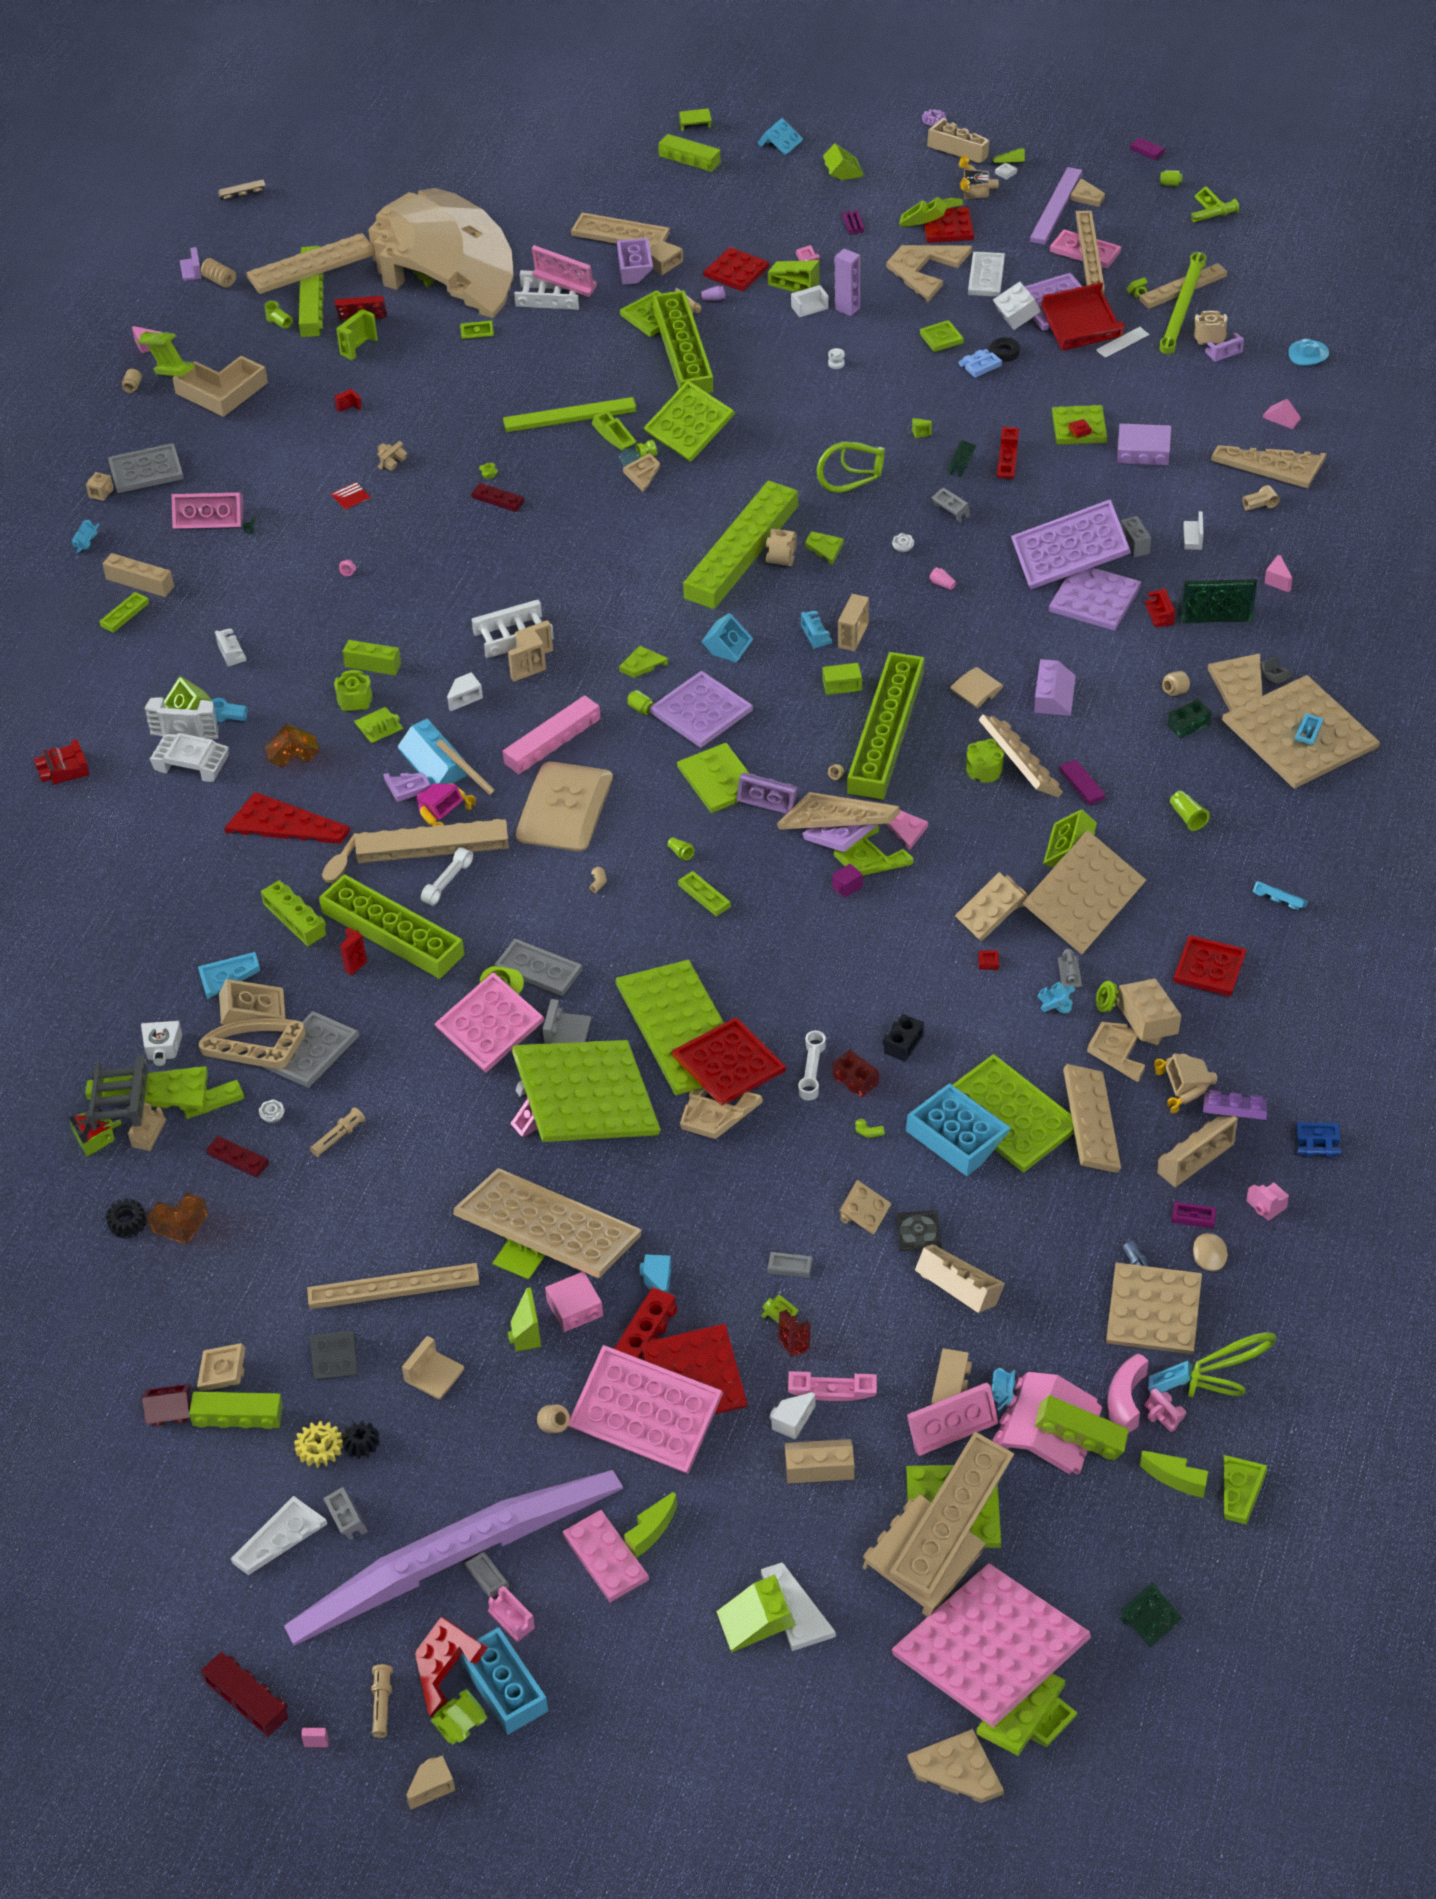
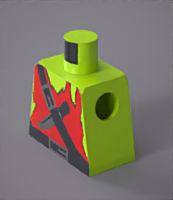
M86 1113L69 1117L72 1131L86 1156H90L113 1142L115 1138L112 1129L122 1125L120 1118L98 1120L97 1131H93L91 1124L86 1121Z

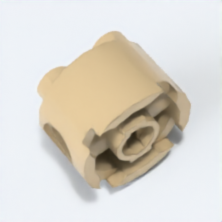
M1203 311L1200 316L1197 314L1195 316L1194 337L1198 340L1197 343L1200 345H1205L1208 342L1217 345L1223 343L1227 337V315L1224 314L1222 316L1218 311Z
M771 529L770 537L767 538L766 548H769V553L766 555V563L792 566L795 557L793 553L796 551L797 534L794 531Z

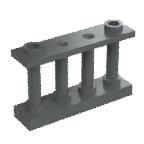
M144 1055L136 1056L135 1065H132V1067L103 1070L101 1061L96 1060L95 1069H92L93 1085L89 1111H86V1121L91 1124L93 1131H97L98 1120L128 1117V1119H131L133 1127L142 1125L148 1067ZM133 1075L130 1081L103 1083L104 1078ZM132 1090L128 1095L102 1097V1092ZM130 1104L127 1109L99 1112L100 1106Z

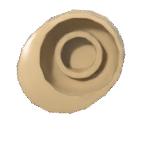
M1211 1233L1198 1236L1193 1247L1194 1260L1197 1265L1207 1271L1222 1269L1228 1256L1224 1241L1219 1236Z

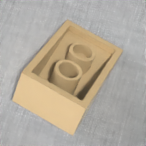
M226 979L219 992L221 1024L223 1025L249 1019H286L283 988Z

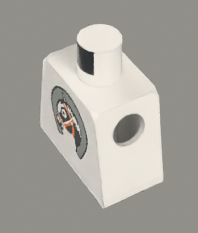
M180 1022L141 1023L147 1059L153 1060V1063L157 1066H162L165 1064L166 1059L175 1058L182 1038Z

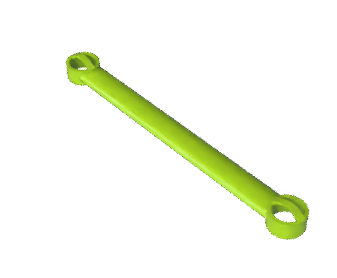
M1195 252L1190 256L1189 269L1164 338L1160 340L1159 350L1164 354H1172L1176 350L1178 334L1201 270L1206 265V255L1204 253Z

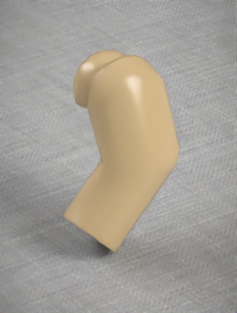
M596 867L591 872V874H594L595 881L590 885V890L594 893H597L607 882L605 870L601 867Z

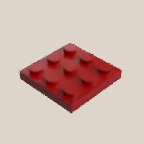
M969 207L947 208L943 216L924 224L927 243L974 240Z
M729 247L703 271V275L706 278L743 292L769 268V262Z
M383 296L335 299V307L339 319L344 322L361 309L374 314L375 319L388 317Z
M1189 935L1173 982L1231 997L1247 949Z

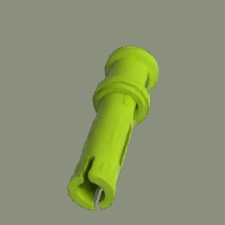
M1232 199L1230 202H1221L1218 206L1191 213L1192 222L1195 223L1219 215L1224 217L1232 212L1238 213V201Z

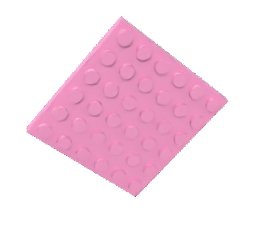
M988 1563L892 1648V1653L896 1658L984 1722L994 1727L1091 1638L1090 1631Z

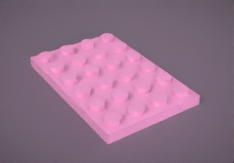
M603 1345L572 1413L568 1427L689 1474L723 1392Z

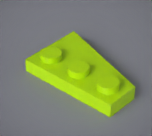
M1224 1455V1517L1226 1520L1247 1525L1267 1474V1465Z

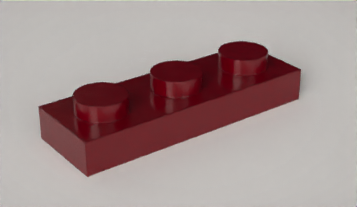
M479 483L471 493L474 499L517 512L524 503L523 496L483 483Z
M217 1136L206 1149L207 1155L255 1178H258L269 1165L267 1158L220 1136Z

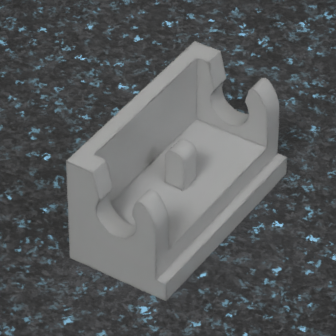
M944 487L931 498L934 506L937 508L942 506L956 515V520L962 522V515L966 518L970 516L968 503Z
M344 1487L323 1498L342 1535L345 1534L348 1539L353 1540V1532L359 1531L362 1535L368 1532Z

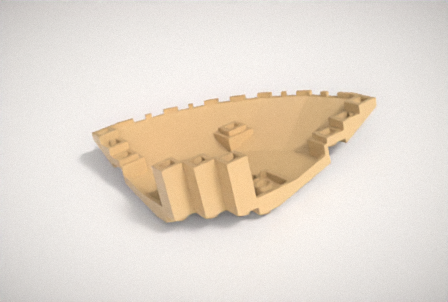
M431 188L419 190L418 194L408 192L383 207L376 215V222L368 231L370 243L375 248V255L372 256V260L377 263L378 273L382 274L383 286L397 290L405 282L403 267L423 272L447 285V292H450V296L464 299L465 305L479 309L480 315L494 318L503 308L508 298V291L511 289V283L514 281L512 250L502 229L482 208L455 193Z

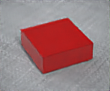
M979 950V970H999V952L995 950Z

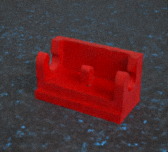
M1162 588V590L1149 592V597L1156 596L1154 599L1145 600V605L1154 627L1174 625L1175 610L1166 589Z

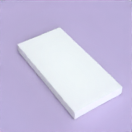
M973 252L968 295L996 297L1000 295L1005 253Z

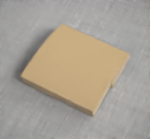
M975 667L960 677L950 689L978 709L988 698L992 700L1003 688V685L978 667Z

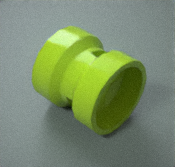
M649 440L645 444H636L638 458L649 453L653 457L657 456V447L653 440Z

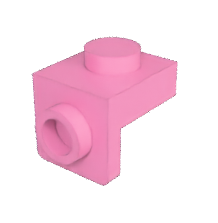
M811 245L796 250L799 261L820 259L819 254L815 255Z

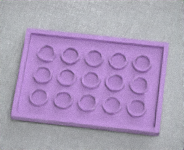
M1111 499L1011 536L1030 590L1131 553Z

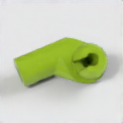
M858 1119L855 1122L856 1132L866 1138L885 1135L883 1126L869 1127L864 1119Z

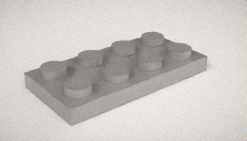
M518 939L512 941L495 963V966L519 971L525 982L562 997L582 971L581 964Z

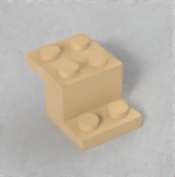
M548 620L515 632L517 648L508 651L510 675L514 682L546 670L545 654L553 651L551 624Z

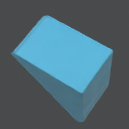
M1306 713L1294 740L1313 745L1319 735L1324 718ZM1302 732L1306 733L1307 737H1302Z

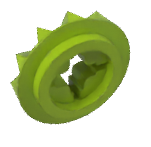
M1105 981L1098 989L1096 1006L1100 1012H1111L1112 1007H1115V1001L1118 999L1117 994L1119 992L1116 984L1111 981Z

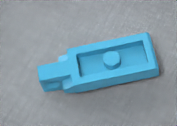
M1260 881L1256 882L1253 892L1261 897L1267 894L1271 895V900L1279 903L1283 900L1289 903V907L1296 910L1306 908L1308 900Z

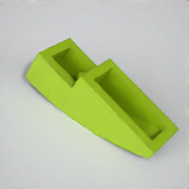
M939 197L928 204L922 200L901 215L899 225L901 227L916 226L936 220L944 215L947 204Z
M608 410L593 416L592 425L615 447L624 450L636 444L637 441L618 418L614 419Z
M1142 1450L1140 1467L1147 1473L1178 1491L1204 1498L1208 1471L1186 1467L1187 1459Z
M674 1492L637 1516L638 1525L624 1534L625 1543L636 1558L646 1552L660 1538L671 1522L677 1509V1497Z

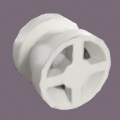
M835 348L828 352L829 367L840 369L845 365V354L842 349Z

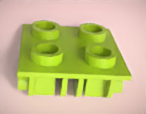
M386 707L354 721L370 743H374L403 729L398 722L400 721L398 714H391Z
M505 1237L508 1241L492 1264L529 1280L546 1255Z

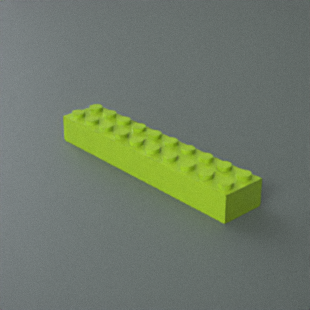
M768 480L683 582L684 599L715 609L766 547L771 529L780 530L798 508V490Z
M889 652L847 778V794L884 800L924 676L925 657Z

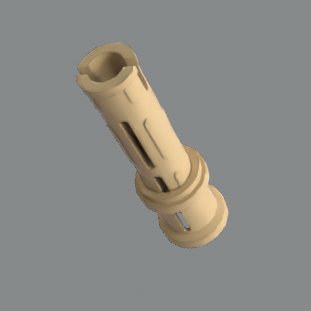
M353 1107L346 1117L338 1120V1125L310 1147L311 1152L316 1157H319L342 1136L351 1134L359 1123L365 1122L362 1112ZM332 1135H334V1137L330 1141H328L325 1145L323 1144Z
M385 1664L372 1667V1674L374 1675V1684L371 1686V1692L374 1695L372 1736L374 1735L376 1738L387 1736L388 1696L392 1692L390 1675L393 1673V1668Z

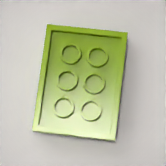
M727 743L677 761L678 769L711 813L740 802L736 801L740 776L744 772L750 773Z

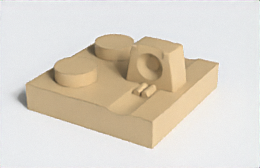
M240 1343L204 1350L197 1388L202 1392L240 1384L241 1377L244 1376L245 1371L243 1367L245 1346Z

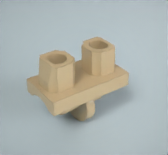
M400 440L394 446L390 444H380L378 446L379 453L377 455L381 461L378 465L379 469L382 470L385 467L393 471L398 463L394 460L395 458L400 462L407 458L408 453L402 449L403 443Z

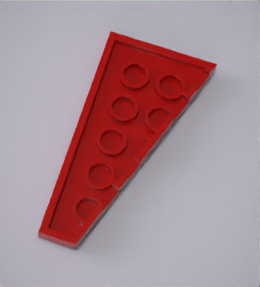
M257 792L252 794L224 828L225 833L232 834L233 831L241 832L242 835L256 833L260 834L261 837L282 839L298 837L299 840L303 841L309 838L317 839L318 842L341 844L350 833V827Z

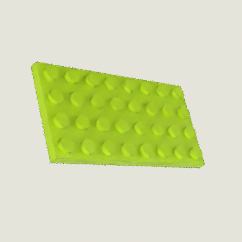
M685 960L616 978L615 984L674 1094L679 1095L703 1088L672 1056V1050L724 1024L690 961Z

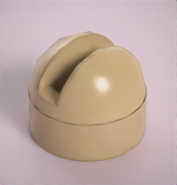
M840 764L830 766L828 769L829 777L833 780L840 779L844 775V768Z

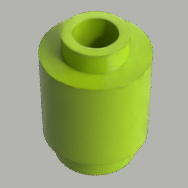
M1165 170V172H1161L1160 185L1179 187V183H1182L1183 174H1179L1180 171Z
M639 690L632 691L627 697L628 706L641 714H650L649 707L654 704L651 698Z

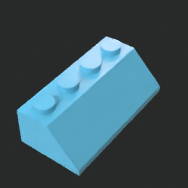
M425 719L410 727L398 745V750L418 773L425 774L431 785L435 783L450 784L467 777V773L436 743L442 739L458 755L459 753L428 719Z

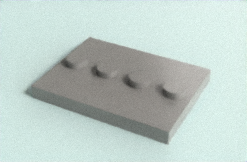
M174 443L108 457L117 493L184 479Z
M314 1011L302 1021L306 1034L288 1065L282 1069L264 1067L307 1088L359 1037L357 1030ZM286 1043L283 1047H288L292 1043Z

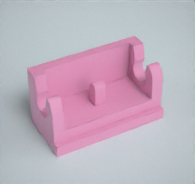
M503 1585L498 1590L499 1596L496 1600L492 1597L489 1598L488 1613L518 1642L535 1629L533 1615Z

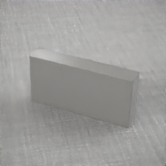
M770 1252L767 1273L810 1278L813 1257Z
M484 1551L464 1563L467 1571L489 1598L498 1595V1590L503 1585L509 1588L507 1580Z

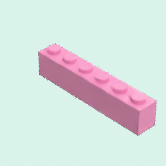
M584 695L504 749V764L518 775L529 769L545 756L600 720L599 705Z

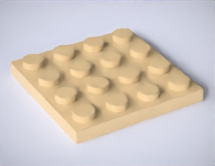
M1116 1263L1106 1344L1193 1355L1202 1273Z

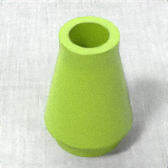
M675 837L670 838L667 843L668 847L681 860H689L694 855L695 850L691 843L676 839Z

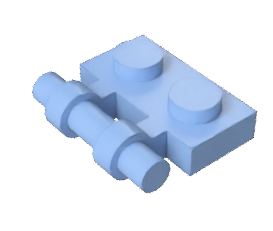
M985 349L978 350L971 356L963 357L959 361L960 367L965 366V370L976 378L1002 366V360L994 353H989Z

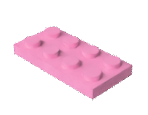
M1063 229L1051 244L1050 252L1083 261L1078 233ZM1097 239L1101 267L1108 269L1121 252V246Z
M988 1383L907 1414L915 1452L919 1456L970 1436L974 1432H979L999 1424L991 1386Z
M602 1510L562 1531L563 1537L609 1602L649 1581V1575Z

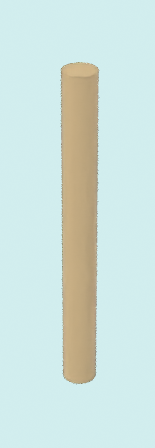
M442 739L436 743L489 795L495 791Z

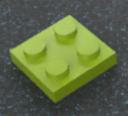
M949 320L920 329V335L934 352L954 347L964 342L962 335Z

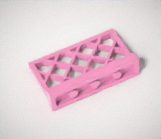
M533 245L531 248L535 266L533 277L587 297L591 296L597 283L593 281L590 265Z

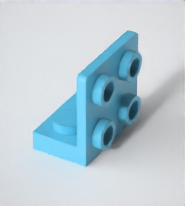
M781 118L763 134L757 143L762 147L766 143L770 144L772 142L784 155H787L802 142L803 138Z

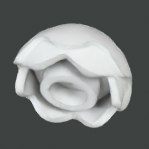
M900 533L894 537L892 545L898 552L905 553L911 550L914 540H912L911 535Z
M275 1099L263 1102L259 1108L260 1117L268 1123L279 1121L285 1112L283 1104Z

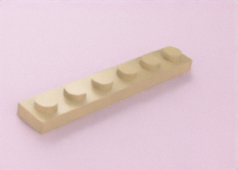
M1218 263L1202 269L1195 289L1227 277V270ZM1185 277L1140 295L1139 301L1150 309L1178 297Z

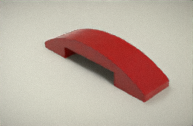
M1002 427L997 478L1014 479L1019 428Z

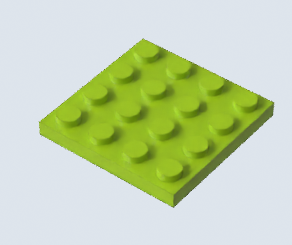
M687 380L643 429L689 462H692L735 415V412Z
M954 1465L906 1466L908 1501L910 1499L915 1500L920 1494L932 1503ZM998 1484L970 1529L972 1534L986 1543L984 1548H1001Z

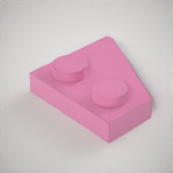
M900 810L901 813L894 821L887 823L886 826L895 833L898 839H902L906 843L905 847L910 850L928 828V822Z

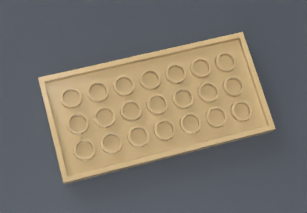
M499 1168L454 1208L453 1215L463 1220L474 1223L597 1278H600L641 1237L642 1229Z

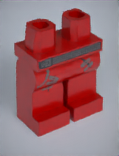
M77 739L70 741L71 745L63 748H52L49 751L47 749L43 750V756L34 759L41 782L51 780L53 785L59 784L58 781L64 782L89 775L87 762Z

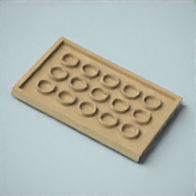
M1087 830L1022 904L1082 955L1143 885L1146 879Z

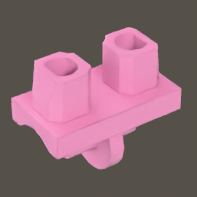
M1155 1388L1151 1390L1150 1397L1144 1405L1150 1411L1148 1419L1151 1422L1159 1420L1170 1432L1176 1430L1179 1422L1184 1419L1186 1411L1181 1406L1174 1407L1171 1404L1172 1398L1167 1391L1160 1393Z

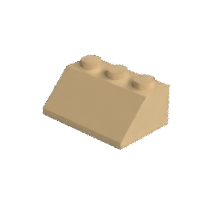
M851 1439L784 1443L787 1484L854 1480V1455Z

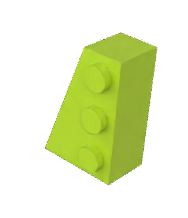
M819 260L776 261L768 271V285L791 292H798L818 286Z

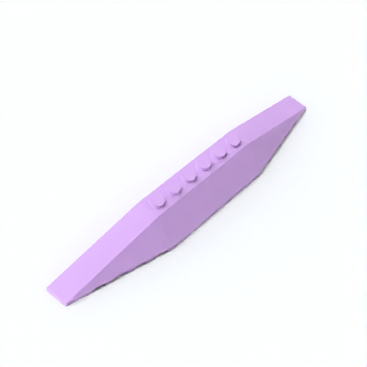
M610 1470L502 1500L379 1558L285 1624L284 1628L293 1646L420 1586L419 1581L498 1543L502 1546L509 1544L622 1490L623 1486L614 1471Z

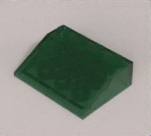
M1257 579L1184 581L1179 599L1180 623L1252 622Z

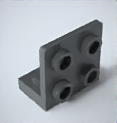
M354 1331L310 1336L313 1375L315 1379L357 1374L354 1342L356 1341Z

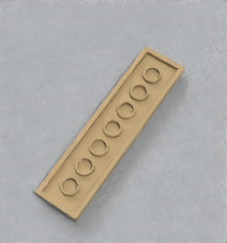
M363 233L356 234L335 243L246 272L247 278L258 293L262 294L375 255V248Z
M974 1432L888 1576L929 1599L1007 1469L1014 1453Z

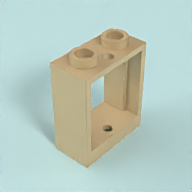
M856 594L851 595L838 620V648L856 651L869 625V597Z

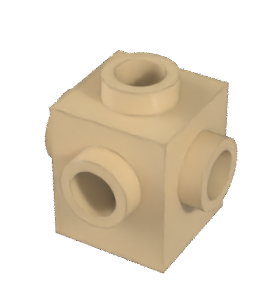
M94 473L86 484L89 498L101 501L107 498L113 491L110 475Z

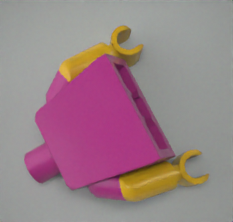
M435 783L426 791H421L417 795L419 812L424 820L433 827L444 825L442 822L436 821L441 820L463 800L465 801L464 807L467 810H472V804L475 806L476 799L472 795L466 796L464 791L452 783Z

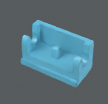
M817 611L802 612L801 627L813 648L832 644V639L829 637L830 633L825 630L819 617L811 619L812 616H817L819 613Z

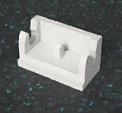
M232 629L215 631L218 647L227 666L247 661L236 635L226 637L227 634L233 633Z

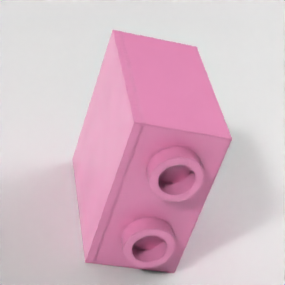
M585 1272L578 1273L545 1287L547 1302L564 1332L603 1316L602 1302Z

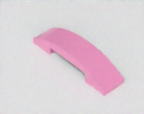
M789 1371L788 1392L797 1396L812 1392L815 1394V1400L822 1401L865 1399L877 1394V1374H855L854 1379L811 1377V1372Z

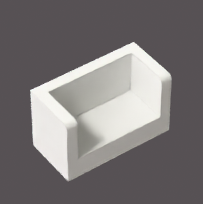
M821 285L792 293L791 307L799 317L828 309V294Z

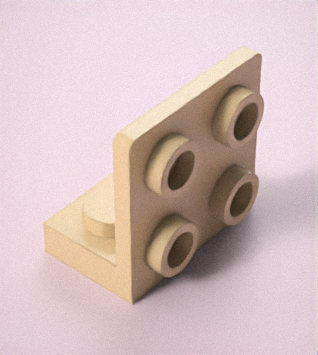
M426 1336L404 1363L402 1371L406 1383L440 1400L462 1374L464 1366L436 1352L434 1339Z

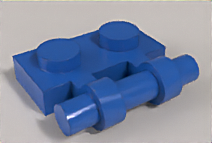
M1296 1123L1297 1144H1306V1147H1298V1155H1306V1157L1325 1155L1328 1158L1341 1155L1340 1147H1332V1144L1339 1145L1340 1143L1339 1123ZM1313 1144H1324L1325 1147H1313Z

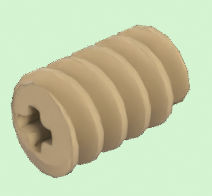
M207 258L203 262L201 273L205 278L224 288L232 286L235 282L236 272L231 270V268L222 265L212 258Z

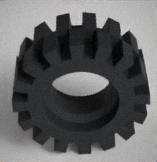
M126 1198L122 1203L121 1200H118L117 1205L113 1203L111 1205L112 1209L108 1208V1213H106L107 1223L112 1234L114 1233L116 1237L120 1235L121 1238L125 1239V1235H128V1238H132L131 1234L134 1233L137 1236L139 1234L138 1230L141 1232L144 1230L143 1226H146V1216L140 1202L137 1201L135 1203L134 1199H131L129 1202L128 1198ZM126 1215H132V1216H134V1217H133L131 1220H129V1221H126V1222H120V1221H119V1219L122 1218L123 1216H126Z

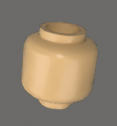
M1175 671L1164 677L1162 686L1168 695L1178 696L1189 690L1190 680L1183 671Z
M559 1404L546 1405L538 1412L537 1423L543 1432L548 1434L561 1433L569 1425L570 1415L564 1406Z

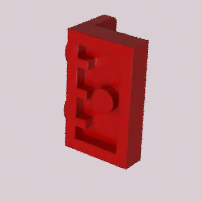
M348 927L345 929L347 940L343 941L340 945L346 973L353 975L367 963L363 936L360 932Z

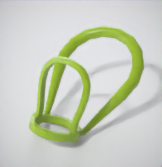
M857 442L834 444L819 459L817 479L821 486L829 492L843 493L881 477L885 449L883 447L874 448ZM842 449L841 463L847 471L858 474H874V476L843 486H832L826 481L823 469L829 456ZM851 449L877 454L874 470L850 468L844 460L845 450Z
M1272 1332L1254 1334L1233 1342L1213 1354L1196 1361L1194 1371L1191 1373L1192 1380L1190 1381L1188 1397L1194 1398L1197 1387L1229 1396H1243L1246 1390L1242 1385L1225 1379L1201 1375L1200 1373L1234 1366L1255 1358L1274 1346L1277 1342L1276 1335ZM1263 1342L1257 1347L1249 1351H1246L1242 1354L1224 1359L1222 1361L1201 1368V1364L1225 1356L1249 1345ZM1198 1379L1207 1382L1226 1385L1235 1388L1239 1391H1233L1213 1386L1207 1383L1198 1381Z

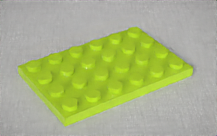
M994 1054L953 1084L955 1088L1011 1128L994 1150L1023 1173L1075 1133L1070 1113Z

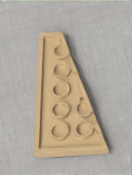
M1218 445L1212 454L1211 461L1309 488L1325 461L1327 453L1311 455V452L1304 451V454H1295L1291 450L1266 449V451H1256L1257 448L1241 450L1239 447Z
M1260 654L1208 664V671L1229 711L1262 696Z
M809 792L777 825L779 830L887 824L894 821L901 812L899 806Z

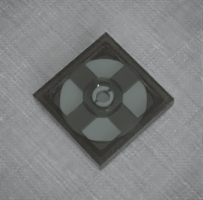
M937 1210L895 1213L899 1251L923 1250L924 1247L932 1244L942 1248Z

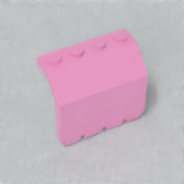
M1027 1372L1022 1377H1018L1013 1388L1014 1397L1010 1404L1006 1405L1008 1408L1000 1419L1001 1427L995 1434L993 1442L1005 1449H1028L1068 1474L1071 1472L1080 1474L1088 1451L1077 1444L1066 1442L1056 1435L1045 1433L1042 1429L1035 1427L1039 1404L1048 1395H1051L1100 1416L1102 1406L1097 1403L1098 1399L1059 1375Z

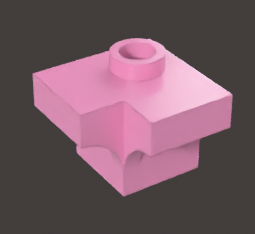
M1272 1183L1268 1187L1264 1185L1259 1187L1254 1184L1248 1188L1246 1201L1255 1208L1259 1215L1269 1221L1287 1208L1289 1195L1276 1183Z

